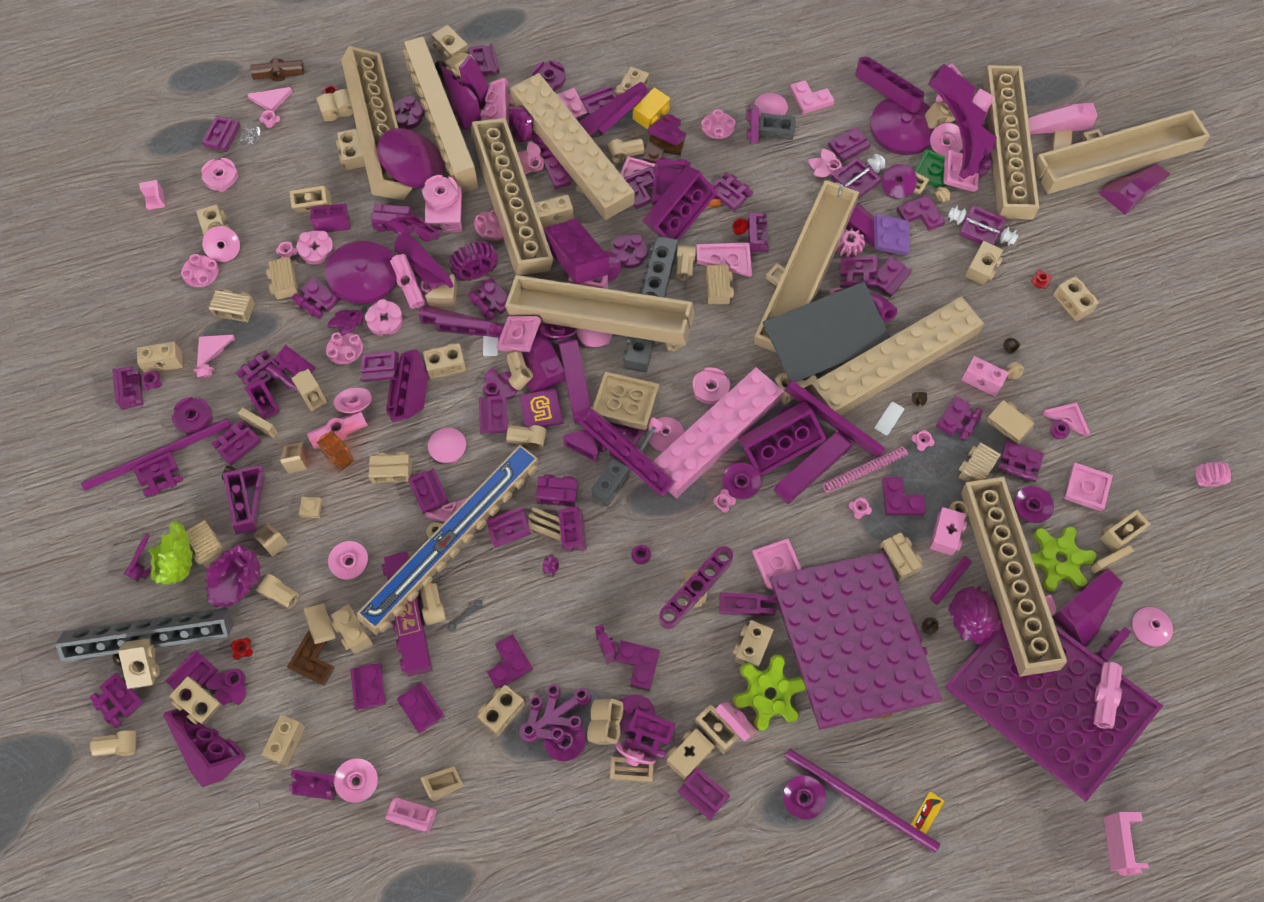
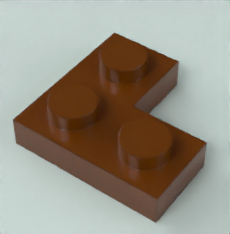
M650 135L643 161L655 164L656 159L663 157L664 153L681 156L685 140L675 146L656 136Z
M308 631L287 668L325 686L334 670V666L318 659L327 641L315 644L311 632Z

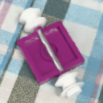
M874 154L872 158L867 159L866 165L856 157L834 173L831 179L835 184L840 185L838 197L841 198L843 187L858 191L859 199L881 182V178L877 173H879L880 169L885 168V159L881 155Z
M958 205L956 208L952 207L948 215L951 218L949 222L953 219L957 221V225L962 223V221L964 222L959 236L981 245L983 241L994 245L997 237H1000V243L1006 241L1009 247L1010 244L1014 245L1018 234H1015L1017 230L1010 232L1009 227L1005 228L1004 231L1001 230L1006 218L975 205L972 206L969 215H966L965 208L962 211L958 210Z

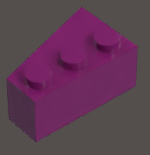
M263 465L222 473L235 534L239 535L256 531L265 478Z

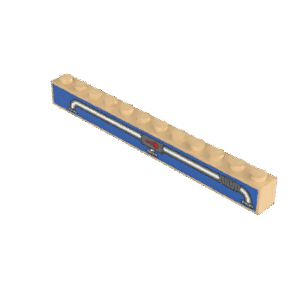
M519 445L357 612L358 620L375 635L380 631L384 632L389 627L390 620L394 616L398 617L404 611V606L408 601L412 602L418 596V591L423 586L427 587L433 579L432 576L445 568L446 561L450 557L454 558L459 553V548L472 539L473 533L477 529L481 530L487 522L486 519L498 512L502 502L506 503L511 498L512 492L516 488L520 489L525 482L524 479L528 475L532 476L538 468V458Z

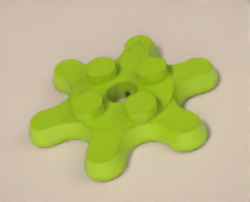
M1065 527L1059 538L1051 537L1043 528H1038L1033 532V538L1040 548L1037 553L1030 554L1034 566L1041 568L1045 573L1042 586L1046 591L1053 592L1056 590L1060 580L1069 581L1077 590H1083L1087 586V579L1082 575L1080 568L1084 564L1095 563L1097 555L1092 550L1083 551L1075 545L1074 541L1077 537V531L1074 527ZM1056 554L1065 555V562H1059L1056 559Z
M779 654L771 657L769 667L764 671L757 670L751 663H744L740 667V674L747 680L748 688L745 692L735 694L732 698V704L737 709L752 707L756 712L754 726L759 731L768 729L770 719L774 715H782L789 723H794L799 718V712L792 706L791 698L795 693L803 692L805 686L800 676L792 679L785 677L783 674L785 659ZM769 687H773L776 693L771 699L765 697V691Z

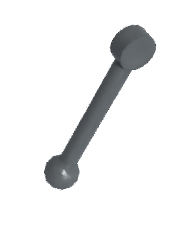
M476 600L474 606L454 623H449V630H455L457 624L476 608H481L483 605L482 601Z

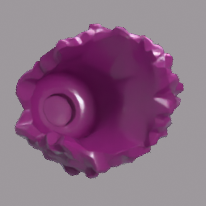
M236 545L230 550L223 551L216 560L211 562L210 567L206 569L207 579L205 580L208 585L205 588L208 597L207 601L210 604H213L215 607L222 606L223 608L233 606L241 601L254 584H258L261 566L254 551L248 550L244 546Z
M973 586L962 588L954 596L951 604H949L948 611L950 612L953 626L964 641L972 639L975 643L981 644L992 635V632L1000 629L999 625L1002 623V620L999 618L996 601L992 599L988 591H981L980 586L976 589Z

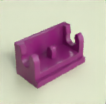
M346 203L311 207L310 220L314 231L334 232L350 230V216Z
M749 212L748 243L750 244V252L769 251L767 219H764L766 218L764 213Z
M131 366L112 369L115 402L122 410L142 406L143 397L140 372L138 370L133 371Z
M578 506L560 509L559 520L562 547L566 548L569 552H573V548H579L581 551L587 550L582 511Z
M292 769L291 777L293 782L288 788L292 791L293 795L334 801L336 795L334 775Z

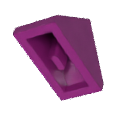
M262 378L244 387L263 420L280 412Z
M585 429L564 435L563 445L597 463L598 450L594 437L589 431Z

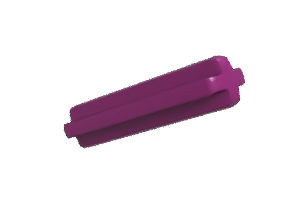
M964 556L931 595L930 600L934 604L938 605L972 564L968 557Z

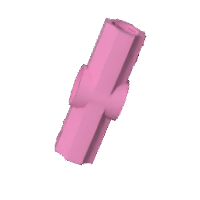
M401 254L392 257L390 262L397 276V284L402 287L410 308H420L426 301L419 287V279L414 275L406 255Z
M358 411L341 419L333 418L329 420L327 425L307 433V436L313 448L316 449L334 440L342 441L348 434L368 425L361 411Z
M1104 662L1102 664L1100 683H1098L1095 692V702L1097 703L1093 724L1104 729H1112L1114 727L1116 709L1119 706L1122 694L1120 681L1123 667L1114 662Z

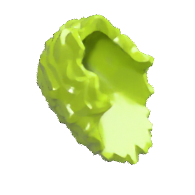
M172 521L169 525V533L162 535L160 544L148 549L152 556L150 563L152 566L151 579L161 585L176 584L184 580L192 568L193 551L190 550L188 534L185 531L184 525H181L178 521Z

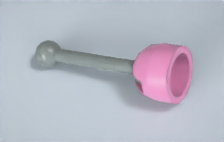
M653 417L650 418L647 426L649 433L639 448L641 451H643L651 435L661 431L664 426L661 421Z

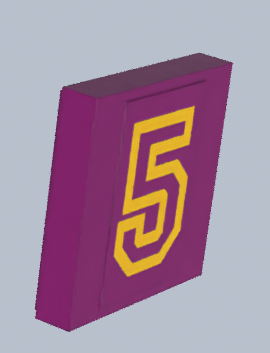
M556 388L519 395L525 427L530 428V426L538 425L546 428L564 424Z

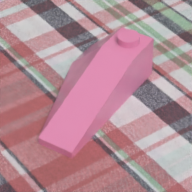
M1066 104L1028 118L1030 135L1054 133L1055 131L1092 130L1098 116L1094 104Z

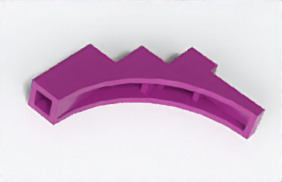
M943 64L933 72L928 85L946 102L956 119L963 144V161L959 176L966 179L976 174L979 169V162L986 153L992 152L997 137L982 127L986 112L972 102L976 88L947 65Z

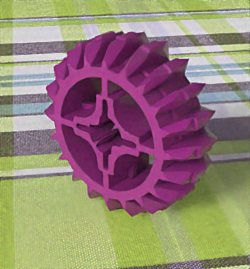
M485 241L471 242L468 245L465 244L464 247H459V250L454 251V255H451L449 260L452 274L462 281H471L472 279L488 275L498 263L496 250L490 243Z

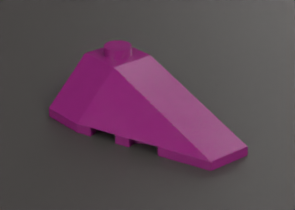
M442 66V76L458 126L460 125L466 130L472 126V122L481 121L478 99L466 85L462 86L461 80L455 79L453 73L445 66Z
M1109 568L1106 569L1052 618L1069 636L1085 646L1098 634L1123 582Z

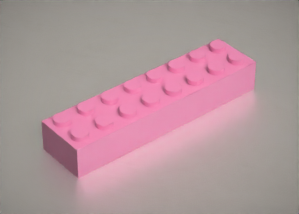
M757 367L754 368L653 461L676 481L669 492L677 499L738 442L737 438L749 432L781 402L784 391Z

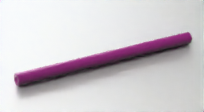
M228 418L87 479L81 482V486L84 491H87L134 470L133 467L167 452L173 453L228 429L231 423Z
M788 750L785 755L786 759L934 853L937 852L940 846L939 842L794 750Z

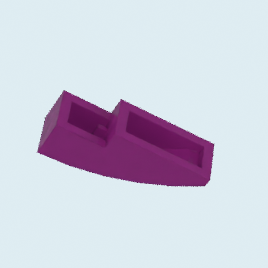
M468 55L459 66L462 85H466L478 99L479 108L483 109L486 105L485 98L489 87L474 59Z

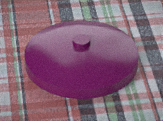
M890 98L882 101L874 109L870 120V131L874 140L885 150L899 155H915L925 151L931 146L930 137L934 130L928 128L925 113L931 107L923 102L919 112H910Z
M402 128L391 129L385 132L378 142L377 155L381 165L393 178L405 185L424 188L425 182L429 178L444 174L445 163L438 148L429 139L415 131Z
M356 241L345 244L334 251L327 261L325 275L328 286L337 297L350 303L368 304L379 301L389 295L397 284V276L390 262L394 255L389 249L375 242Z

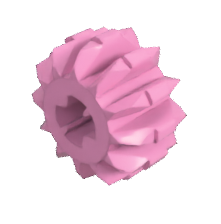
M851 228L848 231L845 229L836 251L840 252V256L846 255V257H850L851 255L856 257L857 254L862 253L865 246L864 235H859V230L853 231Z
M1207 462L1195 468V477L1199 486L1219 487L1231 481V470L1227 463Z

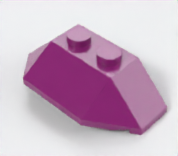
M416 349L401 354V360L398 362V369L396 371L397 379L390 380L386 412L392 422L409 419L424 409L428 373Z

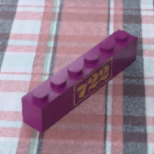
M407 551L384 557L385 564H382V571L388 580L410 559ZM417 596L412 602L408 601L404 606V611L398 617L395 616V620L392 621L394 632H398L399 637L396 640L397 650L402 653L403 658L399 660L401 671H405L408 677L433 671Z

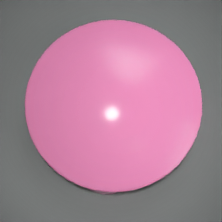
M775 93L762 94L754 103L759 108V118L761 113L785 115L788 110L786 100Z
M716 109L702 120L701 128L708 137L722 139L734 132L735 120L730 115L723 113L722 110Z
M495 210L482 212L476 216L474 227L481 237L489 241L504 239Z
M193 254L183 265L181 275L188 285L205 287L215 281L219 268L214 259L205 255Z
M577 328V336L585 347L608 345L613 336L610 333Z
M336 332L331 336V340L327 344L326 354L336 364H349L361 355L363 343L357 334L348 333L341 336L339 332Z
M442 428L436 431L428 442V450L431 457L442 463L454 464L458 462L466 449L464 435L454 428Z

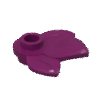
M340 310L335 313L336 317H333L328 322L327 327L340 328V335L344 336L352 332L356 326L363 322V314L360 310Z
M491 368L484 377L486 384L483 387V393L485 397L506 395V398L514 396L518 390L509 383L511 372L498 374L495 369ZM491 389H495V390H496V391L493 392V393L489 392Z
M231 669L227 673H216L205 685L209 689L216 690L215 699L222 706L227 705L231 701L240 705L246 696L244 687L246 677L240 669ZM234 676H238L239 678L236 683H232V678Z

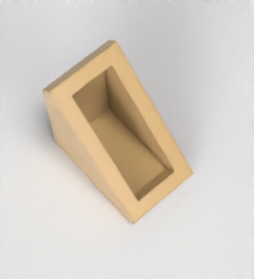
M453 274L450 275V279L454 287L449 288L447 285H438L437 289H433L425 295L428 306L456 308L457 283Z
M303 442L286 445L283 448L280 461L288 474L307 470Z
M269 523L253 535L272 557L288 544L282 535Z
M455 767L420 778L429 798L433 802L463 786Z

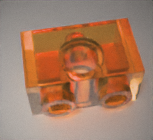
M332 430L329 433L323 434L319 441L316 442L325 458L339 473L354 462L347 445Z

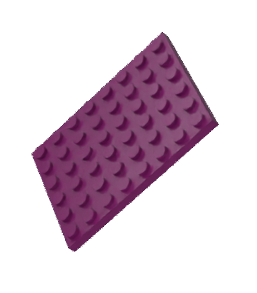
M885 552L770 576V582L819 730L941 702L942 697Z
M1003 623L999 625L1000 629L992 632V635L980 645L945 685V689L1086 802L1163 705L1121 674L1120 689H1122L1119 706L1116 709L1114 727L1112 729L1097 727V725L1093 724L1097 703L1095 702V692L1098 683H1100L1104 661L1055 625L1067 663L1058 671L1020 677Z

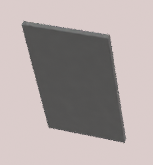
M865 282L762 322L790 382H798L853 359L890 338Z

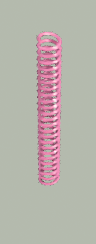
M902 446L896 450L894 449L890 453L880 456V458L877 457V459L871 460L867 464L864 463V465L857 467V469L854 468L850 472L847 471V473L827 481V483L824 482V491L828 493V490L831 492V488L832 490L838 489V486L841 487L845 483L848 484V481H855V478L858 479V476L861 478L862 475H868V472L871 473L875 469L878 470V467H884L885 464H891V461L894 462L898 458L901 459V456H907L908 452Z

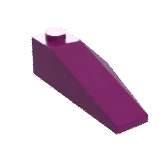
M1156 163L1110 181L1099 191V194L1126 215L1164 181L1170 173Z
M857 203L846 229L848 231L851 228L853 231L859 230V235H864V241L874 246V216L861 204Z
M539 325L530 352H522L526 367L533 373V378L526 384L530 393L543 391L566 382L565 371L547 337L540 332Z
M175 709L164 712L163 716L191 774L202 787L222 781L245 760L246 755L231 739H223L218 735L219 731L214 728L210 730L201 723L196 725L187 717L189 713L186 710L182 709L180 711Z

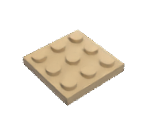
M605 372L593 409L608 422L646 430L659 390V384Z

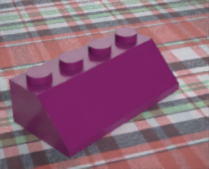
M686 166L642 221L657 236L679 241L717 195V192L700 171Z
M805 401L737 438L752 466L759 472L760 477L827 440L812 408Z

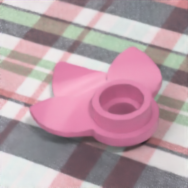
M529 142L527 151L517 152L525 175L530 172H539L543 169L544 160L541 157V150L535 143Z
M827 149L821 150V158L808 160L810 167L815 170L814 176L819 178L833 175L842 168V164L836 159V155Z

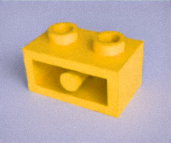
M654 87L634 108L632 119L648 129L662 115H666L669 112L671 98Z

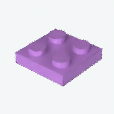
M877 214L874 217V249L901 255L909 254V221Z

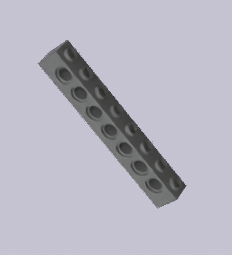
M657 236L655 243L652 242L650 249L652 257H648L646 268L649 269L648 272H644L642 283L645 284L644 288H640L639 294L666 297L676 257L678 240ZM628 337L627 345L629 347L628 350H624L622 361H625V368L647 373L655 341Z
M227 607L64 631L56 642V648L61 662L118 654L119 648L127 641L149 638L151 645L154 648L226 638L229 637L233 623L229 608Z

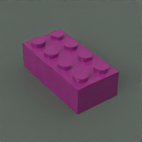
M577 218L544 228L551 254L575 284L609 275L608 255Z

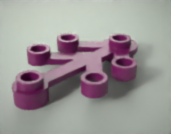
M555 684L550 685L547 688L549 697L544 717L538 721V713L543 707V702L539 696L532 697L529 702L531 711L528 722L524 723L519 729L521 739L525 742H534L538 738L551 739L557 743L562 742L565 738L563 730L561 728H554L552 731L544 730L543 728L547 725L579 730L582 727L580 717L563 718L560 716L577 705L581 707L589 705L591 702L589 690L586 688L577 689L574 697L555 709L557 698L560 696V689ZM553 689L557 690L555 694H551L550 692ZM585 693L583 698L578 697L580 694ZM535 701L540 702L537 706L533 705ZM574 721H579L578 725L573 726L572 723ZM528 729H533L531 733H526ZM556 733H561L560 737H554Z

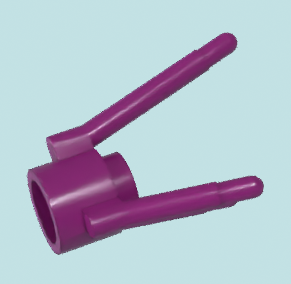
M146 534L145 538L141 540L131 563L123 573L137 582L140 578L146 579L147 575L151 572L152 566L144 571L145 566L138 563L150 534Z

